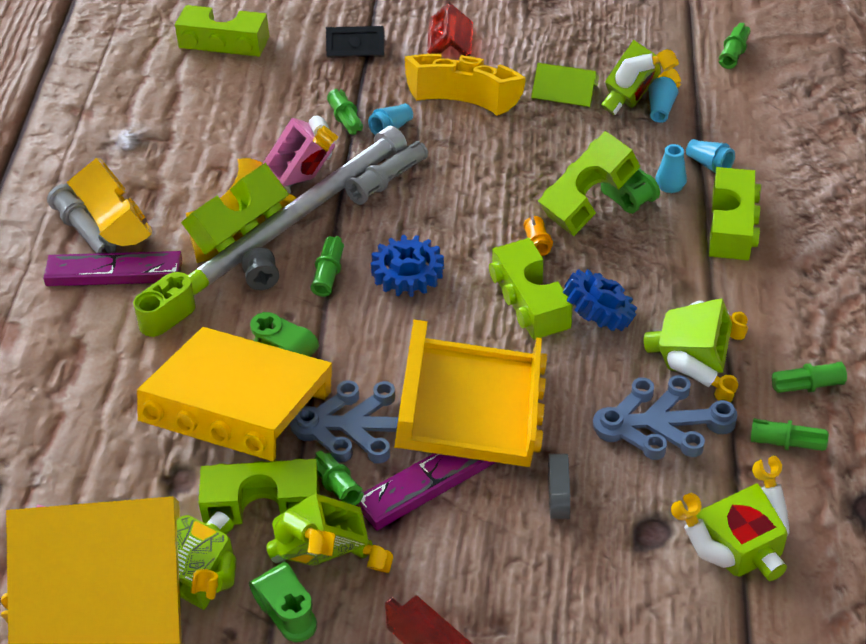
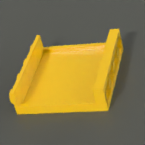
M413 319L394 448L530 467L533 452L540 453L543 440V430L537 429V425L542 426L545 404L538 403V399L543 400L546 378H540V375L545 374L547 354L541 353L542 338L536 337L533 354L425 338L428 321Z
M202 327L137 389L138 421L274 461L276 459V439L312 397L325 400L331 393L332 363Z
M174 496L6 510L8 644H184L182 643L177 540V518H180L179 501Z

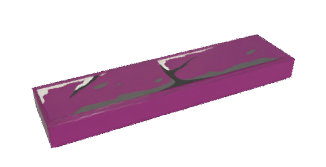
M181 251L48 255L43 279L45 286L155 283L169 273L181 272L182 254Z
M433 453L363 492V498L356 506L361 507L362 514L377 531L496 462Z

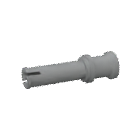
M415 141L382 164L370 165L364 170L362 175L357 178H349L345 182V189L350 199L354 203L362 205L367 202L368 197L373 193L384 191L390 180L428 157L426 146L420 143V141Z
M68 184L54 187L47 196V203L52 209L59 211L60 218L64 224L73 226L95 253H104L102 249L106 253H115L116 244L109 243L99 235L100 230L97 223L88 214V209L84 202L75 197V192Z

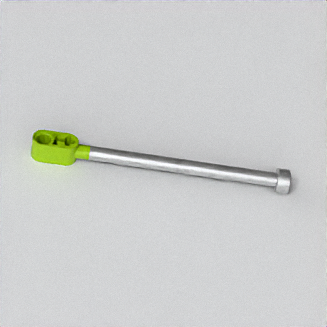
M387 126L375 135L374 144L189 275L182 272L169 273L138 294L133 301L140 332L149 337L164 334L195 310L194 296L241 263L243 255L247 251L263 247L345 188V182L349 178H357L364 173L368 166L377 165L382 160L389 159L407 148L406 139L401 131L394 126Z

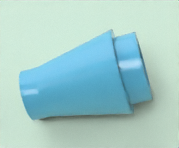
M659 77L650 84L648 93L651 109L650 118L655 122L661 123L667 121L669 117V112L678 95V88L672 79Z
M406 103L375 109L368 119L369 128L374 135L387 126H394L399 129L406 122L413 119V110Z
M692 139L686 148V155L693 158L714 173L716 172V167L731 168L735 160V151L727 143Z
M676 144L668 145L665 148L664 156L655 176L659 188L666 193L679 192L687 183L684 149Z

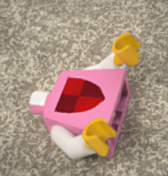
M313 116L309 123L291 118L263 164L266 162L289 194L280 202L282 207L296 199L295 196L290 194V186L313 179L324 162L332 156V150L335 147L334 141L339 136L329 130L326 121L320 116Z

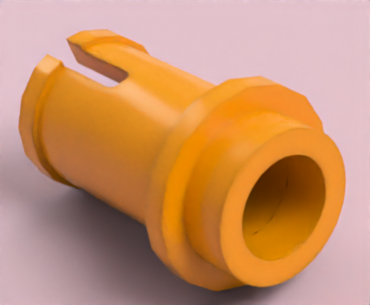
M533 216L536 224L534 226L529 217L523 224L527 238L532 240L541 256H545L553 246V239L546 232L545 223L541 217Z

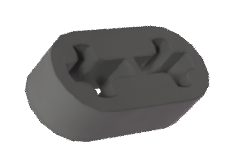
M549 454L548 487L550 519H570L568 454Z

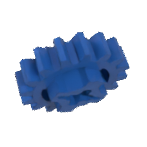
M402 235L401 241L396 242L393 238H389L388 246L379 244L378 252L372 253L371 274L374 276L376 285L383 284L384 292L395 289L396 296H400L403 291H407L408 295L413 297L415 290L425 294L427 293V285L436 287L437 279L443 278L444 256L440 255L439 246L431 247L430 239L419 242V236L417 235L412 240H407V237Z
M578 269L576 273H572L564 285L563 293L569 296L567 302L576 305L575 311L583 319L595 321L600 328L607 326L611 331H614L616 328L623 331L636 316L635 311L637 307L631 304L633 301L632 297L623 294L625 289L617 281L608 280L601 273L593 274L588 269L584 273Z

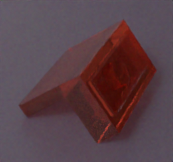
M448 2L429 20L426 52L428 54H441L449 46H452L460 54L470 56L472 51L473 22Z
M417 595L403 606L393 597L385 602L387 629L404 644H472Z

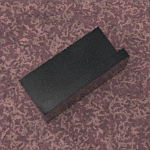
M384 26L326 27L327 58L385 57Z

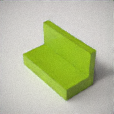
M537 63L531 98L591 107L594 87L598 86L599 75L596 71Z

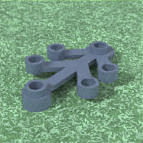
M676 375L669 379L668 390L645 413L632 414L642 402L650 401L654 393V384L650 379L637 378L632 383L631 393L616 408L606 407L595 413L593 428L602 440L616 442L624 439L642 450L644 455L652 460H659L665 456L667 441L679 447L686 456L698 457L703 453L705 439L703 435L695 431L684 433L674 426L706 424L716 434H728L735 429L737 411L730 402L725 400L716 401L709 409L669 411L679 400L686 399L690 393V380L685 376ZM647 428L656 434L646 436L637 429ZM688 443H695L697 446H691ZM651 445H657V446H659L660 448H652V447H650V446H651Z
M350 380L343 381L337 386V394L317 408L311 406L303 407L290 422L291 431L300 440H317L330 452L337 462L341 463L350 460L353 455L350 439L335 437L329 431L341 430L368 453V458L371 462L384 463L390 457L389 442L384 438H373L366 431H397L398 417L369 416L381 407L391 405L395 401V387L387 381L379 382L374 386L371 397L343 416L332 415L343 406L355 404L359 400V387L357 383ZM339 448H345V449H346V450H344V451H337V449H339ZM376 449H383L382 452H374Z

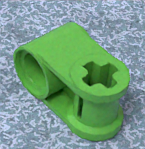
M640 168L619 190L606 182H601L600 186L601 191L605 195L609 196L626 212L631 214L638 211L640 205L647 201L653 202L660 196V188L656 180Z
M263 312L257 314L250 322V329L255 335L253 341L310 357L319 348V342L310 330L280 318L274 313Z
M284 561L249 582L250 590L263 612L269 615L287 640L303 642L314 635L317 629V620L311 611V596L299 582L296 574L287 562Z

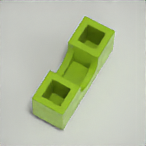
M185 5L175 23L178 47L183 49L260 57L270 37L267 13L239 10L233 20L216 22L214 21L213 9L211 7Z
M604 131L598 139L590 143L588 149L574 163L568 166L565 173L545 190L538 202L550 219L572 236H575L596 214L586 197L587 191L593 185L601 182L609 183L619 190L641 166L632 149Z
M266 162L243 177L230 189L238 201L239 211L226 207L217 195L193 211L181 222L205 255L215 248L219 253L235 242L232 236L240 231L243 236L259 225L256 220L264 214L268 219L283 208L280 202L289 194Z
M716 167L711 212L713 213L710 232L709 257L749 260L751 248H758L760 228L754 227V225L759 224L760 205L754 204L759 203L761 184H755V170Z
M526 238L492 248V263L489 264V272L493 282H498L501 286L507 305H512L515 309L521 328H526L532 339L535 340L536 337L542 338L571 329L573 304L567 302L568 296L563 293L564 290L558 281L539 285L543 283L544 259L532 240Z
M317 459L257 461L240 464L221 463L201 466L198 504L202 521L205 524L215 512H222L227 515L234 525L242 524L245 507L256 499L268 498L278 503L280 514L309 496L315 493L320 494Z

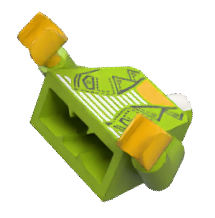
M315 493L273 520L272 525L275 539L269 541L266 547L270 559L275 563L291 560L312 566L351 552L360 558H366L369 555L367 568L384 573L390 572L393 554L383 547L373 545L372 541L368 539L361 507Z
M215 512L206 524L190 515L181 516L177 520L180 598L202 610H205L210 601L215 599L216 593L231 588L235 583L236 557L233 554L231 540L227 536L234 527V524L224 513Z

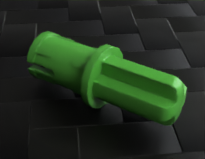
M739 23L737 27H734L731 35L724 41V49L719 56V59H721L719 64L726 69L734 68L740 55L747 48L746 41L751 30L750 27H745V23Z
M338 89L330 91L327 101L334 110L335 119L343 123L351 135H356L357 131H362L363 124L357 116L356 105L348 100L342 89L340 91Z
M329 236L325 239L321 256L315 261L316 272L313 283L310 286L311 291L315 295L326 297L332 293L335 276L341 270L340 258L344 248V243L341 242L342 239L339 236Z
M843 362L817 366L807 363L804 364L803 368L778 371L772 374V387L778 393L807 389L808 392H814L816 388L845 385V382H847V371Z
M757 418L753 419L751 442L785 446V450H789V446L824 451L828 446L829 433L826 429L792 425V420H788V423Z
M322 450L316 452L314 459H317L318 474L322 478L324 488L329 492H333L340 501L356 506L362 500L364 493L361 491L363 490L362 487L351 478L349 468L344 464H339L330 453H324Z

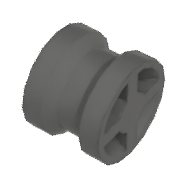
M254 248L243 255L241 260L242 268L245 272L246 283L250 288L266 290L278 282L279 271L275 265L274 254L269 249Z

